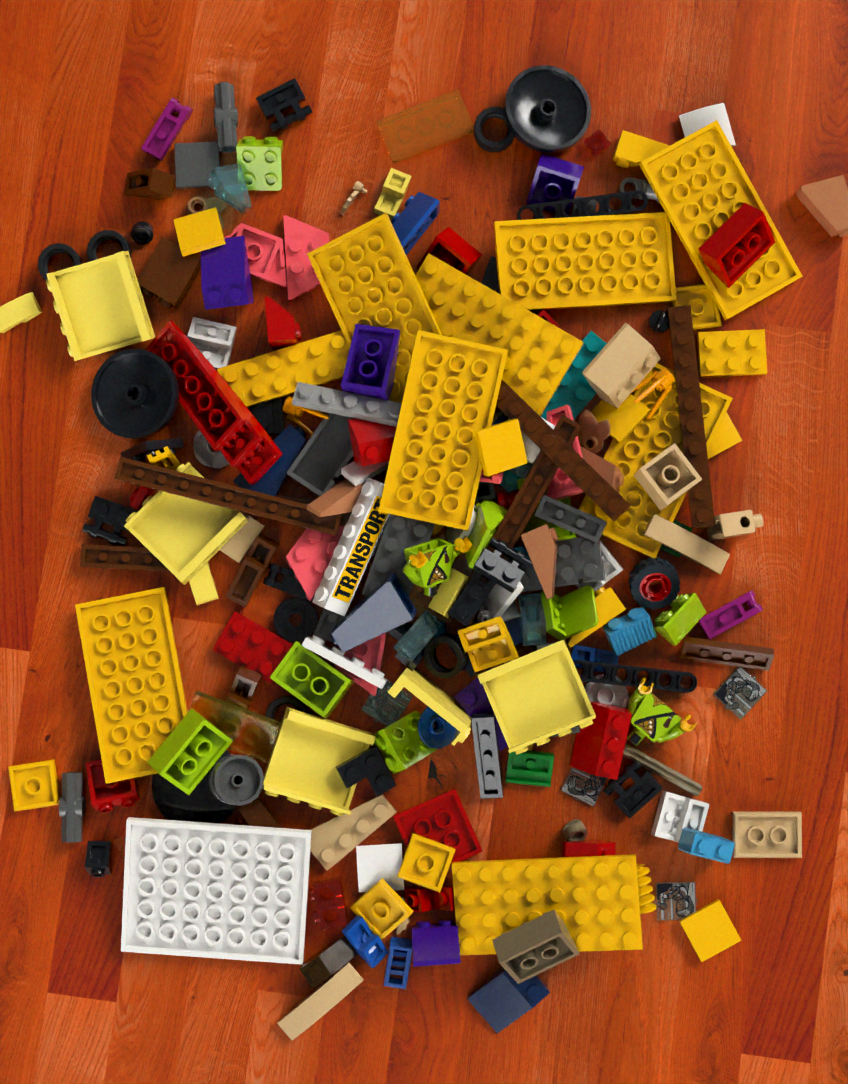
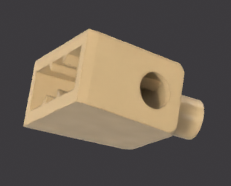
M752 510L719 514L714 516L715 527L707 528L709 541L754 533L755 528L763 527V517L761 514L753 515Z

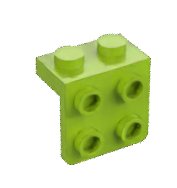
M252 136L239 139L236 153L237 179L240 190H281L283 140H278L277 137H265L264 140H256Z
M590 585L562 597L554 593V598L551 599L546 598L544 591L540 592L541 608L544 615V629L560 641L595 627L598 624L594 589Z
M413 711L374 733L376 736L374 744L382 753L387 768L393 774L407 769L437 750L427 746L420 738L418 731L420 713L418 711Z

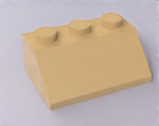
M625 323L584 369L582 374L600 399L618 408L661 358L645 338L629 324Z

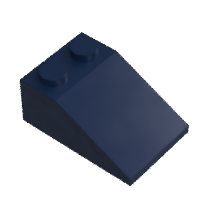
M501 967L469 995L467 999L495 1032L499 1033L535 1007L550 991L538 975L518 984Z

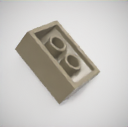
M555 910L543 913L540 917L525 922L521 926L505 932L492 940L499 963L518 984L580 954L564 921Z

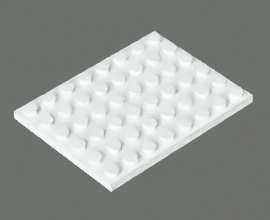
M128 817L126 820L121 952L303 965L312 830Z

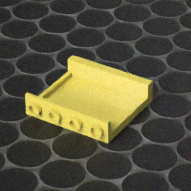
M121 251L114 255L46 274L48 278L46 279V285L48 290L53 293L55 299L53 306L56 313L60 315L62 321L60 328L63 335L67 336L69 342L67 349L69 355L74 358V361L155 338L129 251Z
M189 462L186 465L181 464L175 470L204 478ZM158 491L153 497L149 496L142 503L143 507L137 513L133 512L128 516L124 527L185 585L248 520L241 512Z
M564 639L477 675L480 684L482 683L509 747V753L514 751L516 755L529 750L528 745L537 743V746L543 745L550 741V736L558 734L559 737L565 736L572 732L571 728L577 725L580 728L587 727L593 724L592 719L596 718V714Z
M407 667L388 693L395 698L405 687L457 729L451 744L455 746L458 741L462 744L470 734L472 727L471 717L456 700L416 668L412 671Z
M287 707L264 774L263 789L266 790V794L273 797H278L280 794L287 796V800L299 804L300 801L309 803L308 806L318 810L325 807L330 809V812L335 815L343 816V813L350 815L349 806L357 783L346 788L335 767L367 750L370 744H374L376 736L371 732Z

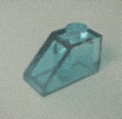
M240 163L215 167L209 176V185L211 189H214L215 196L239 212L246 213L252 206Z
M540 593L518 595L519 621L523 646L546 644V619Z
M425 610L393 648L411 663L443 624Z

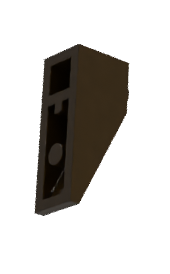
M342 935L303 962L300 971L311 987L314 988L358 955V953L345 935Z

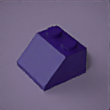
M542 153L526 204L531 205L574 199L584 166ZM568 203L565 207L567 215H569L572 203ZM546 206L544 208L545 210L555 213L554 208L551 206Z

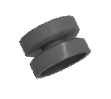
M236 754L223 756L217 760L209 771L208 784L210 791L217 800L225 804L237 806L249 804L259 796L263 789L264 776L262 768L256 760L249 756ZM236 776L239 778L238 782L234 783V778Z

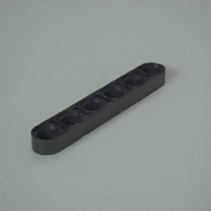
M637 190L531 204L520 207L516 217L517 220H522L521 212L524 209H530L533 213L532 219H546L543 216V209L546 206L554 208L555 215L553 218L603 216L643 210L647 206L648 197L643 191ZM635 194L643 197V204L640 207H634L631 203V199ZM613 197L621 200V207L618 210H612L609 206V201ZM591 200L599 203V209L596 213H590L587 210V204ZM568 203H573L577 207V212L574 216H568L565 213V207Z
M573 660L574 664L581 665L582 673L580 679L584 682L639 687L640 683L637 681V675L639 672L645 671L648 675V680L643 685L646 687L650 686L653 682V689L685 693L692 692L697 687V678L689 672ZM597 666H601L604 669V676L600 679H596L593 676V670ZM618 669H624L626 672V678L623 681H617L615 678V672ZM663 673L670 677V681L666 686H661L659 683V677ZM684 676H689L691 685L684 689L680 681Z

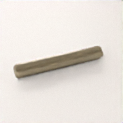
M625 744L623 756L632 761L637 759L646 769L695 796L700 794L702 785L632 746Z

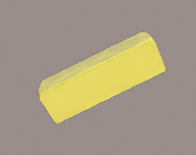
M451 568L450 578L441 583L437 594L434 595L428 607L448 618V612L470 578Z

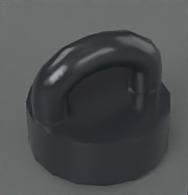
M142 221L135 223L131 228L133 241L142 245L151 242L153 239V226Z
M658 310L649 317L648 324L653 332L664 333L668 330L667 311Z

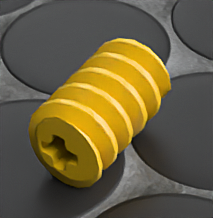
M637 864L640 914L652 912L657 908L656 904L650 903L654 901L655 896L648 894L653 891V887L646 885L652 880L651 877L645 876L650 872L648 867H643L645 864Z

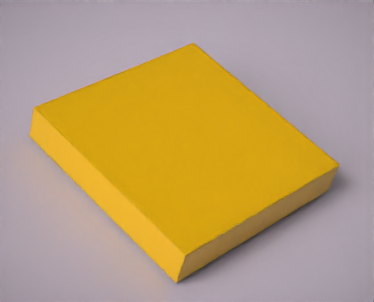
M216 207L173 220L183 257L226 244Z
M705 284L676 288L677 300L672 302V306H691L693 331L722 326L719 309Z
M511 419L474 431L484 476H491L528 463L518 419Z
M55 759L8 766L14 812L59 805L60 794Z
M412 833L397 877L440 893L456 849Z
M383 878L350 906V909L356 915L363 917L370 930L375 935H378L381 940L413 913V910Z
M719 899L679 920L701 962L741 941Z

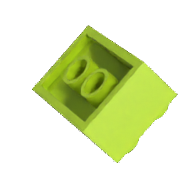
M484 500L481 504L477 503L476 508H474V511L477 512L474 528L468 536L473 546L465 553L468 566L472 569L485 548L487 549L490 540L508 511L491 500Z
M298 641L294 643L270 676L273 681L324 718H328L354 683V681L311 650L302 646Z

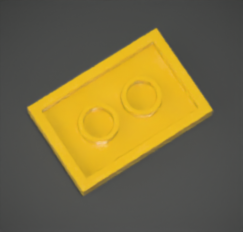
M765 329L697 333L699 378L767 374Z

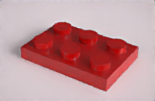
M234 611L212 650L239 666L262 674L261 678L271 684L273 680L270 676L294 644L239 612Z

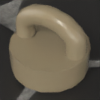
M573 819L563 827V833L568 842L582 841L588 834L585 825L579 819Z

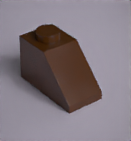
M155 168L129 172L126 177L124 195L157 200L171 198L174 190V175Z

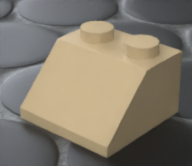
M675 443L642 466L634 474V477L660 511L702 480Z

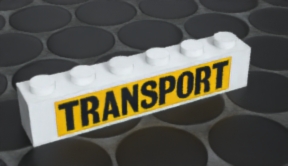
M367 477L312 601L342 616H345L390 515L378 511L384 487L383 483Z

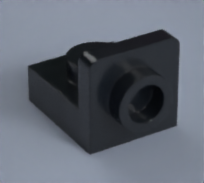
M88 841L85 869L91 876L101 878L105 875H111V841Z

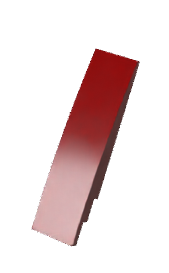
M169 321L145 350L163 358L173 369L179 385V402L212 448L220 450L231 467L238 468L247 482L255 485L283 453L204 355L173 321Z

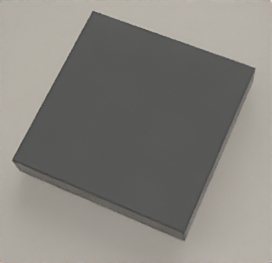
M217 142L174 143L177 189L221 187L220 151H218Z

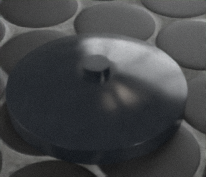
M540 65L522 71L511 82L504 97V117L510 131L522 144L539 152L556 153L571 148L582 138L590 123L591 105L586 90L573 75L558 67Z
M142 349L123 350L108 358L97 371L91 390L92 406L100 423L113 434L128 439L147 438L160 432L174 416L179 401L178 381L173 369L160 356Z
M226 749L225 752L221 755V757L230 755L232 753ZM209 771L190 795L158 773L153 774V798L157 808L167 820L221 824L234 812L237 805L225 804L214 797L208 784ZM236 776L234 778V783L238 782L239 778Z

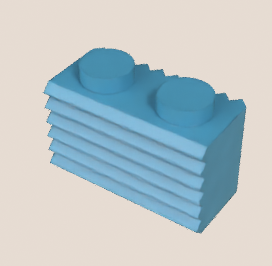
M643 606L634 608L628 614L620 618H614L608 624L602 626L609 645L617 656L657 637L651 618Z
M685 827L682 829L678 849L691 855L729 864L735 844L724 837Z

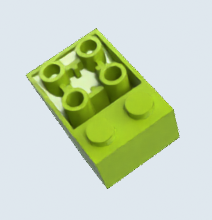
M695 593L677 595L676 600L674 599L670 604L671 608L668 611H662L654 620L656 622L654 629L673 646H676L706 614L705 608Z

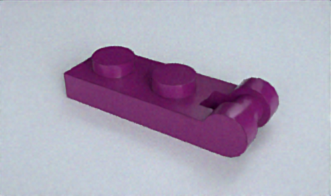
M171 98L141 147L142 151L161 162L193 111L189 106L179 104L180 102L175 98ZM174 112L179 113L177 118L172 116Z
M753 590L710 612L698 621L707 639L719 635L763 610L762 606L757 604ZM744 602H747L750 608L747 611L741 605Z

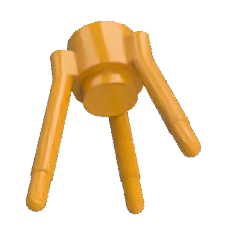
M662 368L659 372L655 371L650 377L641 381L632 391L638 390L649 382L652 383L649 388L634 400V404H637L655 388L660 392L664 390L648 414V420L653 417L667 394L673 389L671 384L675 382V378L666 368Z
M289 396L283 405L282 411L288 414L287 419L293 421L310 436L314 432L298 420L297 416L301 417L304 411L329 419V415L320 411L292 405V396Z

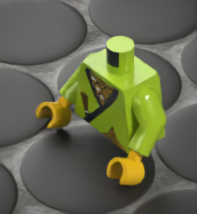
M465 537L463 540L461 538L455 539V544L437 538L404 549L406 565L403 567V572L412 583L423 588L424 595H436L437 584L450 578V571L455 558L460 553H466L472 548L473 545L468 537Z
M642 678L639 687L636 688L628 700L627 709L632 713L630 724L635 728L627 736V739L635 746H638L644 737L653 743L656 741L662 743L675 739L686 731H692L697 722L693 725L687 723L691 715H686L682 720L652 693L654 683L652 682L650 686L646 687L643 685L646 678Z

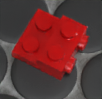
M102 759L86 762L91 805L95 810L106 813L112 811L113 806L131 807L135 805V801L141 800L137 778L106 784Z

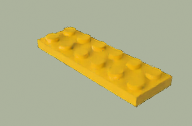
M342 330L231 364L219 368L217 371L248 408L295 393L297 382L318 386L343 378L350 348Z

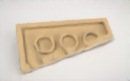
M383 794L351 809L350 815L343 813V816L338 815L311 829L310 851L327 871L397 812Z

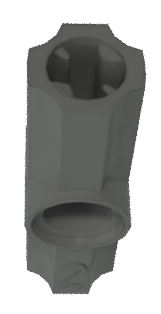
M220 82L214 85V127L217 128L218 151L231 153L236 151L237 146L236 128L238 126L237 107H235L233 84Z
M83 772L62 773V797L59 801V815L62 817L61 838L62 842L83 841V817L86 812V800L83 797Z

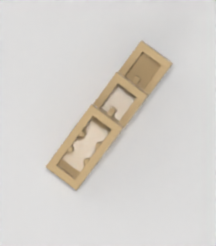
M656 514L652 515L643 534L661 543L663 546L680 553L681 556L718 574L722 573L730 556L728 552Z
M348 962L320 984L314 992L303 999L293 1010L281 1018L277 1024L293 1041L346 997L364 979Z

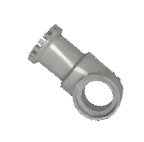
M628 177L619 186V193L624 192L623 186L625 184H632L635 191H643L648 199L657 200V203H660L647 180ZM635 194L632 199L643 200V197Z

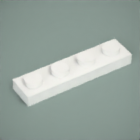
M315 635L312 638H305L302 644L305 648L380 689L384 688L387 679L384 678L385 674L375 668L372 671L365 668L363 661L355 657L352 660L345 657V652H342L341 649L335 646L332 649L325 646V641Z

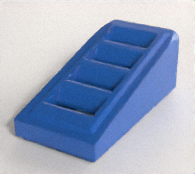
M391 937L384 986L406 989L413 950L412 939ZM393 956L405 957L406 960L395 959ZM391 965L404 967V969L391 968ZM390 974L401 975L403 979L390 977Z

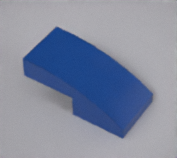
M574 645L572 660L618 664L619 656L614 651ZM575 664L576 668L582 669L580 664ZM597 666L593 670L604 673V669L601 666Z
M357 915L342 930L353 948L371 968H374L389 953L379 936L371 932L361 916Z

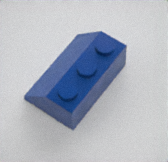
M418 192L415 197L411 195L404 205L406 207L401 214L398 212L391 221L406 255L440 213V201L421 192Z

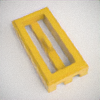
M168 446L164 447L165 452L163 453L160 450L155 451L157 455L155 457L151 454L147 455L151 465L161 467L158 463L161 460L167 469L175 471L180 466L179 460ZM167 457L174 464L173 466H171V464L168 462V460L166 459Z

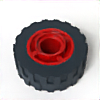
M650 557L646 560H641L639 564L633 567L634 569L630 572L628 582L632 597L637 601V604L647 609L657 610V608H665L674 599L676 600L677 594L680 592V580L672 563L670 564L668 560H663L659 557ZM654 581L659 582L657 585H650V583Z

